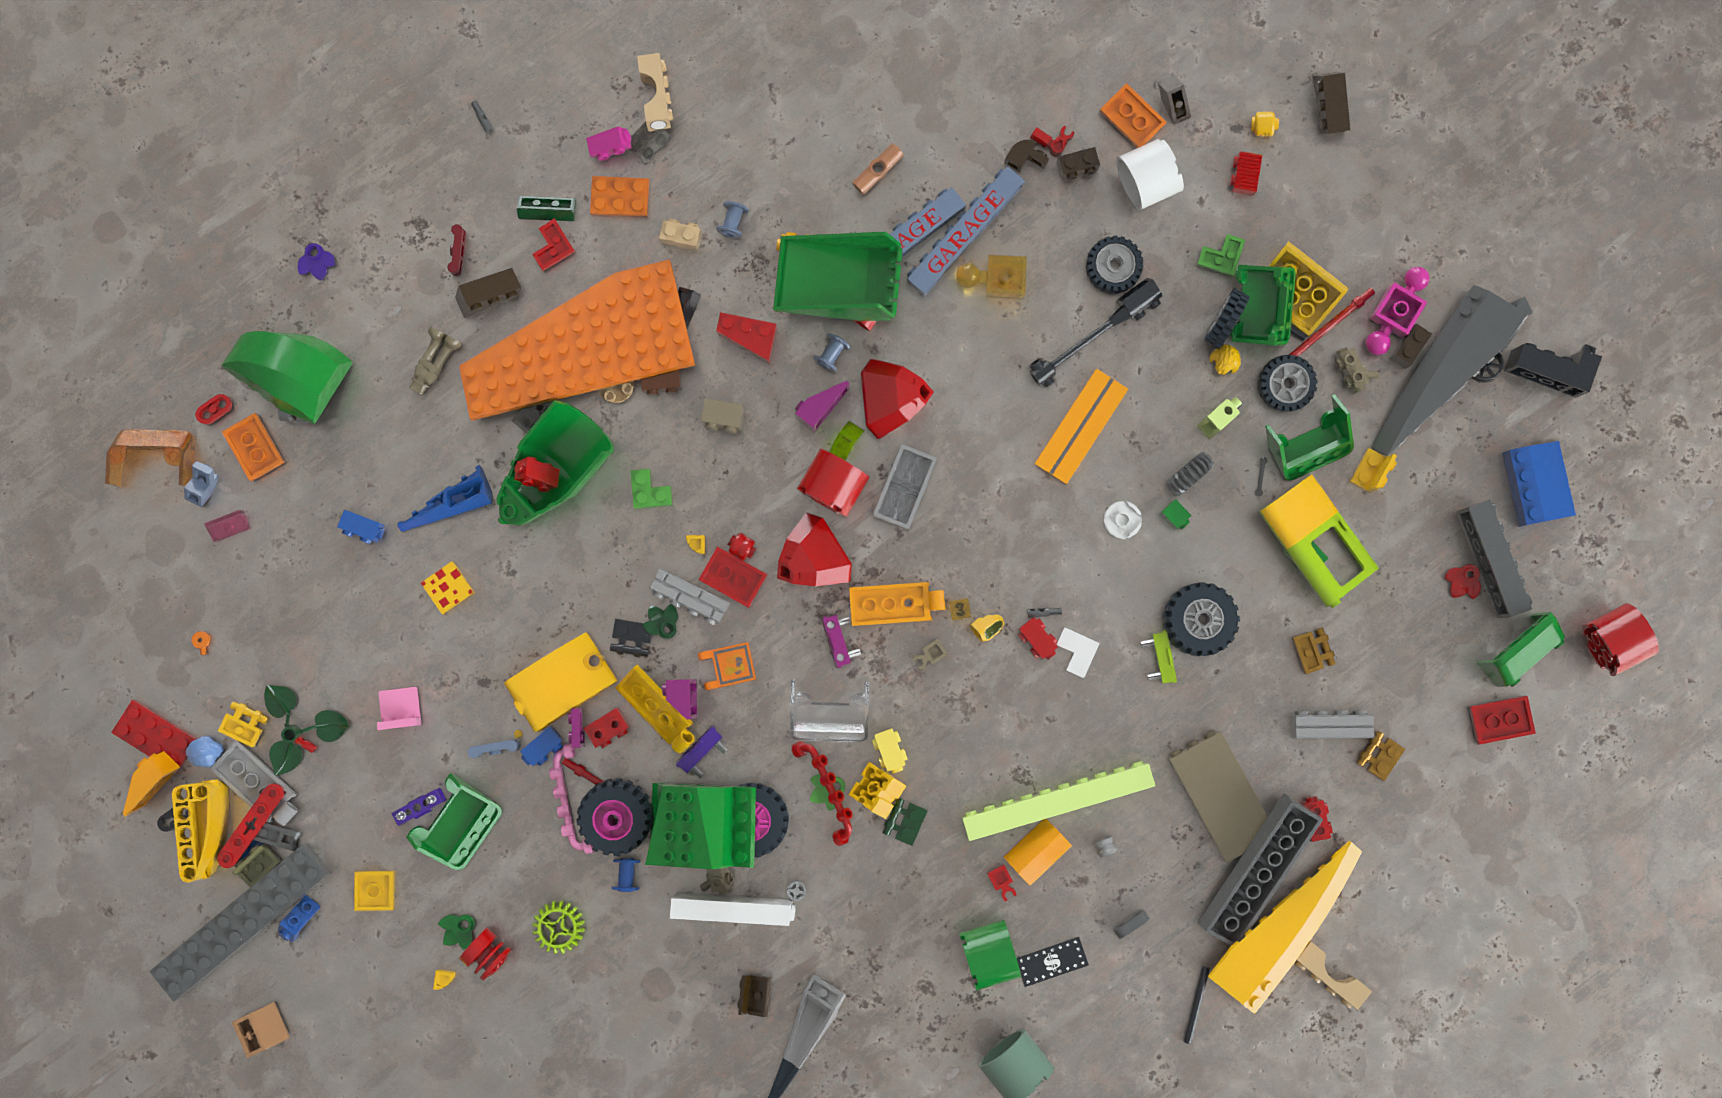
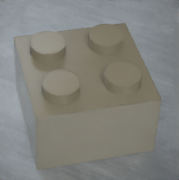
M705 398L701 422L707 430L718 431V429H724L725 433L736 435L737 432H742L745 408L741 404Z

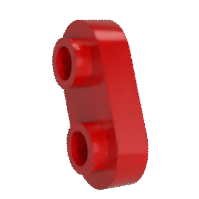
M224 394L214 396L197 408L195 413L197 421L205 425L214 423L232 409V400ZM225 401V407L221 408V403ZM209 412L210 416L206 419L205 414Z

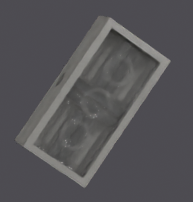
M901 444L873 517L909 531L937 458Z

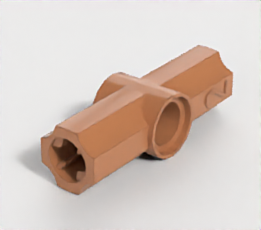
M892 143L882 154L871 161L870 165L852 182V185L859 193L864 195L878 180L884 178L886 173L904 154ZM875 166H881L883 170L877 173L873 170V168Z

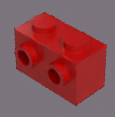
M618 707L583 729L594 747H601L603 749L612 743V738L617 736L619 739L626 735L630 725Z

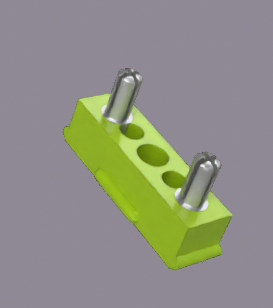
M1163 630L1162 633L1153 634L1154 639L1141 641V644L1154 642L1141 646L1142 648L1155 646L1160 672L1148 674V677L1161 676L1148 678V680L1162 679L1163 683H1176L1177 678L1166 630Z

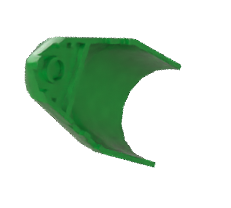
M554 400L517 446L518 451L515 459L511 461L508 476H505L496 498L497 505H499V523L528 524L578 495L614 451L610 438L602 428L579 409L568 403ZM526 457H534L539 462L549 463L553 467L560 469L557 488L551 489L549 492H541L536 487L522 485V482L514 480L517 462Z

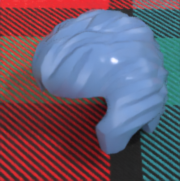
M202 736L189 744L186 749L187 760L194 766L208 768L214 765L217 757L221 756L225 749L222 747V743L215 742L209 736Z

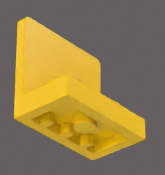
M1367 448L1349 482L1369 493L1383 488L1388 480L1386 478L1388 472H1391L1397 464V461H1395L1397 455L1392 454L1385 457Z

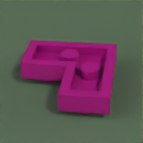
M573 708L568 714V723L572 724V732L568 734L569 744H572V748L585 747V730L583 729L585 727H582V708Z

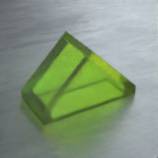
M848 420L837 435L829 452L846 461L865 430Z

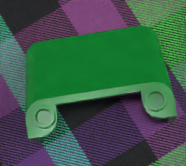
M450 773L445 780V787L449 792L453 793L428 830L421 826L414 827L406 838L415 850L454 870H461L466 867L501 816L502 810L493 800L458 776Z

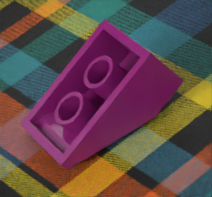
M846 380L807 398L805 402L801 400L795 408L796 419L815 432L850 389L849 382Z

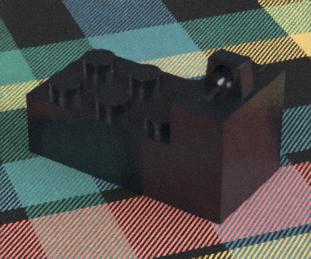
M1525 343L1511 350L1504 372L1577 398L1590 392L1602 356L1595 354L1596 348L1587 344L1582 346L1580 352L1571 355L1569 358L1556 356L1553 351H1543L1537 349V346L1532 343Z

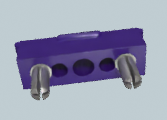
M714 725L710 726L676 761L677 767H680L686 773L692 770L701 778L704 772L696 764L715 745L722 753L727 751V748L719 741L722 735L715 730Z
M438 788L408 802L407 805L391 814L396 824L401 826L413 818L417 819L425 815L432 808L447 800L441 788ZM417 803L421 805L420 811L416 809Z

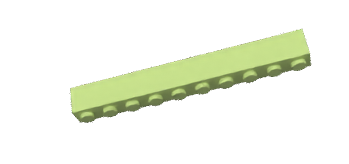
M1138 761L1132 763V767L1127 769L1124 766L1113 769L1114 773L1106 774V772L1095 774V778L1090 780L1087 777L1076 780L1077 783L1069 785V782L1060 784L1058 789L1053 791L1047 788L1040 790V794L1032 796V793L1021 796L1019 801L1014 802L1013 799L1003 801L1002 806L995 807L993 804L983 807L984 811L978 813L976 810L966 812L962 820L968 840L972 841L1155 787L1150 766L1148 763Z

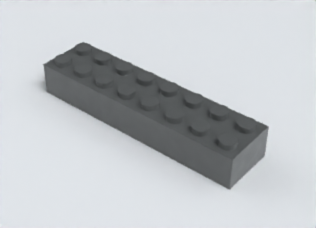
M1284 793L1198 923L1207 933L1230 946L1236 941L1240 942L1244 939V934L1251 929L1323 819L1315 811Z

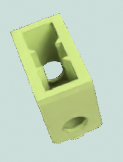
M1236 397L1232 400L1226 399L1197 426L1211 439L1240 413L1238 409L1242 406L1241 401Z

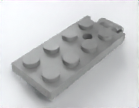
M236 740L210 768L250 807L253 806L268 785L273 783L280 784L284 788L285 795L267 820V823H271L273 821L272 818H274L279 824L285 826L298 812V809L288 802L291 797H295L297 794L242 742Z

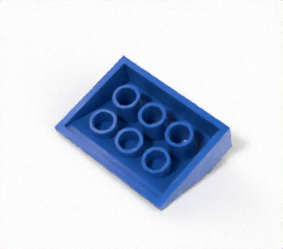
M1559 441L1502 452L1519 527L1576 516Z

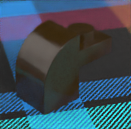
M1022 140L1011 148L1004 164L1020 173L1027 161L1045 169L1049 158L1042 150H1035L1036 141Z

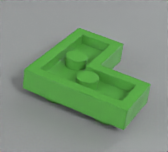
M1227 234L1221 251L1203 246L1197 266L1233 277L1245 239Z
M650 469L630 470L634 509L672 506L671 486L652 487Z

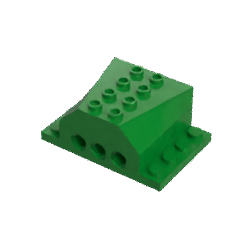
M652 783V814L654 819L651 824V840L645 865L711 870L727 867H754L756 787Z

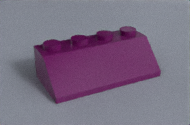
M697 679L666 680V684L662 685L663 696H666V700L686 719L697 718Z

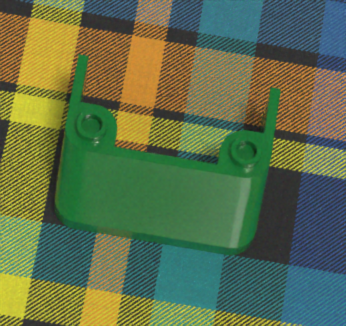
M1335 394L1332 395L1333 409L1322 415L1320 419L1321 426L1287 440L1283 434L1276 435L1269 424L1265 426L1269 448L1286 480H1295L1339 460L1353 451L1354 441L1350 412Z
M1552 612L1534 613L1531 617L1536 622L1495 658L1477 662L1478 666L1497 687L1515 686L1521 681L1520 677L1553 648L1557 649L1564 644L1563 639L1565 635Z

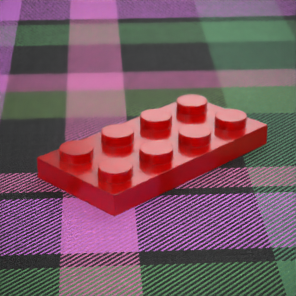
M131 700L111 732L149 757L154 753L159 754L164 751L181 768L187 760L186 749L192 741L196 740L195 737L136 700Z

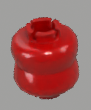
M739 533L737 536L733 535L727 544L730 546L729 553L736 555L742 561L746 560L747 557L750 559L757 549L754 548L755 541L747 538L743 533Z

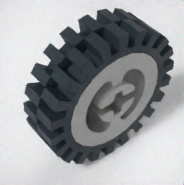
M1233 288L1213 320L1204 341L1220 349L1243 313L1250 296Z

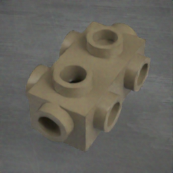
M1345 347L1336 351V366L1340 371L1342 370L1345 376L1343 378L1344 383L1351 391L1354 390L1355 393L1366 389L1365 385L1370 383L1369 379L1379 378V371H1367V367L1365 365L1362 366L1354 348L1348 350Z
M729 867L713 870L707 869V881L700 885L703 892L711 888L712 893L726 894L731 892L733 875Z

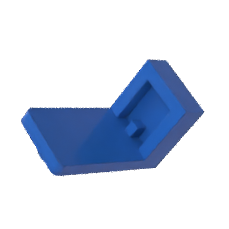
M304 896L279 923V936L285 941L289 940L293 943L298 938L299 931L315 915L320 906L308 896Z

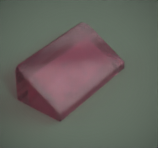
M237 510L204 523L213 542L251 529L243 510Z

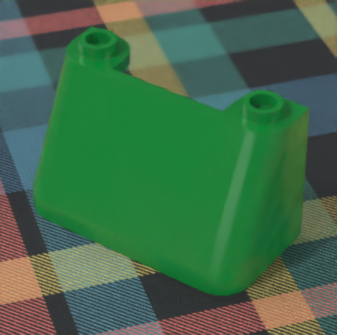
M1238 265L1235 277L1240 284H1243L1242 292L1250 296L1243 313L1240 315L1239 322H1236L1235 327L1230 333L1232 337L1231 342L1274 346L1286 345L1290 339L1296 278L1295 269L1292 267Z

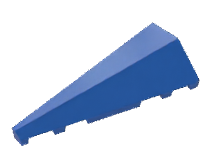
M480 465L476 466L475 472L469 476H462L461 482L452 487L448 486L427 501V506L419 512L417 510L411 513L412 517L404 522L399 521L397 527L403 532L492 504V490L483 468Z

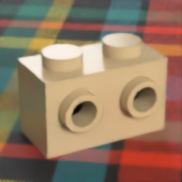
M675 219L663 220L659 240L662 244L698 251L702 231L694 223H687L685 225L680 224V221Z

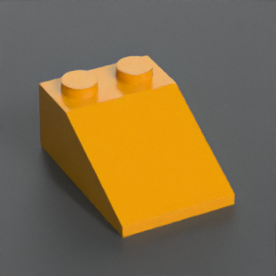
M164 751L159 754L154 753L148 759L144 758L137 764L138 769L132 775L123 810L125 817L143 808L181 768Z

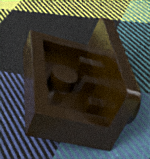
M756 974L742 975L739 983L738 1015L749 1014L768 1017L772 977Z

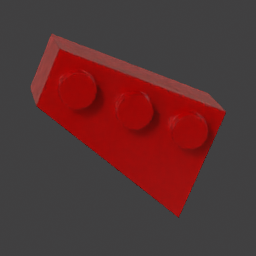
M720 312L716 329L717 334L770 364L777 324Z

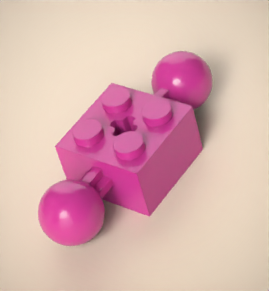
M1422 267L1409 269L1404 278L1405 288L1395 282L1387 288L1369 318L1381 326L1379 331L1372 332L1366 339V348L1371 354L1382 355L1389 350L1391 346L1389 335L1391 332L1400 338L1409 334L1427 304V301L1415 295L1416 291L1425 289L1429 284L1430 276L1426 269Z

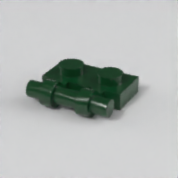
M899 798L895 804H892L894 807L888 820L884 823L885 828L882 833L890 836L892 829L896 830L895 839L913 846L928 810L909 803L907 809L902 808L905 800ZM899 813L904 815L900 825L895 824Z

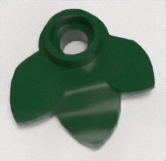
M669 604L663 611L656 606L650 605L648 609L650 621L643 624L644 629L647 633L659 635L663 639L672 638L676 634L675 623L678 620L675 606ZM668 627L669 633H665L663 628Z

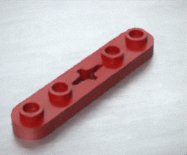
M273 783L268 785L219 852L217 861L221 867H233L241 859L282 801L285 791L280 784ZM257 817L254 823V826L256 828L250 829L247 832V834H245L244 832H246L248 828L247 822H252Z

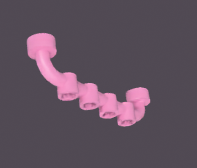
M565 743L563 748L554 754L553 768L549 769L551 780L556 779L557 787L553 788L555 799L560 798L561 806L557 807V813L559 818L564 817L565 825L561 826V833L563 837L568 836L569 843L574 849L585 851L586 854L594 853L595 851L592 850L594 846L591 844L587 845L584 842L585 839H583V843H579L576 840V829L572 822V810L567 797L568 790L564 783V771L560 763L562 756H565L566 759L574 758L575 748H572V744Z

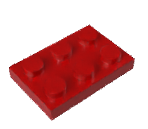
M717 547L698 580L749 608L765 581L767 574Z
M1528 696L1469 706L1477 745L1536 734Z

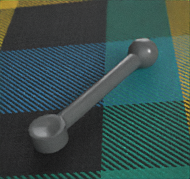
M1266 457L1260 458L1261 469L1258 489L1255 490L1256 496H1262L1263 494L1262 482L1265 464L1267 463Z

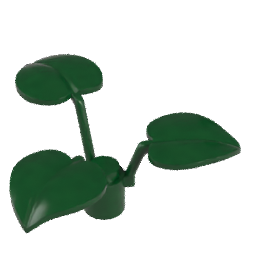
M267 685L265 688L264 700L268 712L275 718H281L286 713L285 728L281 732L283 740L274 743L269 752L275 775L287 773L300 764L303 756L300 747L293 745V741L298 739L302 733L317 728L316 734L321 740L333 742L339 739L349 727L346 718L333 710H323L316 714V725L300 729L295 724L290 725L289 710L294 709L297 703L295 693L285 686Z

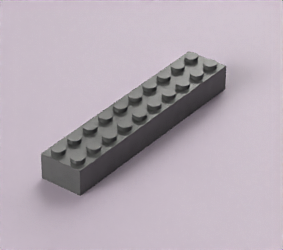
M309 843L301 845L149 972L173 1002L181 999L332 874L331 870Z

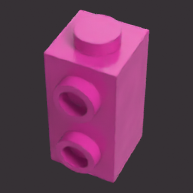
M619 126L586 138L590 156L598 160H606L610 155L623 154L625 150L632 148L630 133L627 129Z

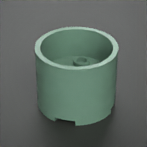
M1024 1028L1015 1031L999 1042L979 1063V1068L1003 1098L1028 1097L1043 1081L1042 1078L1047 1080L1054 1071L1052 1063Z

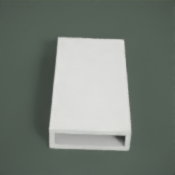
M676 892L671 898L670 918L789 926L790 921H794L796 905L792 904L793 900Z

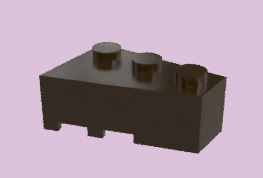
M1333 72L1312 76L1320 115V130L1323 131V134L1350 131L1345 73Z
M509 268L459 285L455 299L465 318L488 307L497 305L504 300L516 298L521 290V286L513 268Z

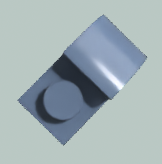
M196 461L192 465L193 478L184 487V498L202 507L210 498L217 484L218 475L214 473V469L209 465Z

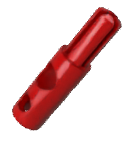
M301 736L294 741L310 753H313L317 748L316 745L308 740H304Z

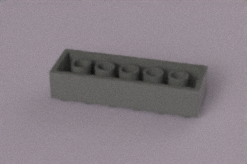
M1487 500L1458 510L1457 513L1497 617L1508 618L1532 610L1531 597L1529 594H1526L1524 589L1525 581L1522 576H1519L1517 570L1518 563L1511 555V545L1503 534L1504 527L1496 516L1497 508L1495 504L1491 503V500Z

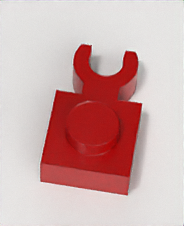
M1004 864L987 872L995 890L1002 889L1001 896L1005 902L1008 901L1005 896L1006 892L1010 891L1014 897L1017 896L1016 891L1009 887L1013 880Z

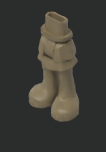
M432 326L428 329L431 342L422 358L419 359L418 365L415 366V378H411L413 382L409 387L421 395L438 378L437 375L441 373V368L452 351L459 349L462 345L461 342ZM444 341V346L441 352L439 353L435 362L431 363L435 353Z

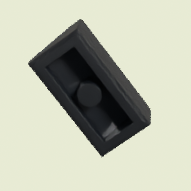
M679 287L678 294L686 328L688 329L701 295L694 290Z

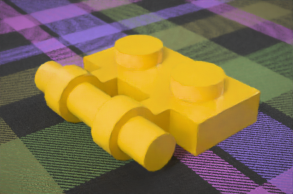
M233 701L230 708L235 710L234 715L225 714L218 732L250 747H255L263 729L256 727L258 722L266 724L269 718L258 710H251L247 708V705ZM243 714L251 718L249 723L241 720Z

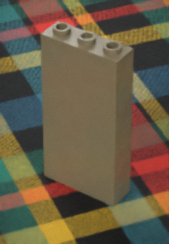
M1212 730L1204 735L1205 738L1201 741L1193 740L1187 744L1188 748L1182 751L1180 748L1170 753L1171 757L1167 760L1222 860L1228 863L1245 853L1268 816L1223 734L1220 731L1215 732Z

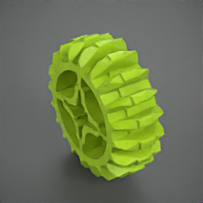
M553 901L551 903L552 908L549 904H545V910L540 908L538 910L540 915L534 916V919L539 922L532 923L533 927L538 928L532 931V934L539 935L535 939L536 942L542 940L540 948L547 945L546 952L553 948V953L557 954L560 948V952L564 954L566 948L571 951L573 949L572 944L574 946L579 944L576 939L581 940L583 938L578 932L585 931V928L579 927L585 921L578 920L582 913L577 915L574 913L577 911V907H574L572 910L569 909L571 903H567L564 907V901H560L557 907L556 901ZM552 912H562L558 920L546 918ZM567 915L573 922L574 930H571L566 924ZM561 921L560 927L563 929V931L560 930L558 931V933H556L557 927L554 926V924L557 925ZM544 924L551 931L550 939L545 934ZM559 935L571 936L566 942H555Z

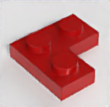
M555 218L538 228L548 245L532 254L542 271L547 270L575 252Z

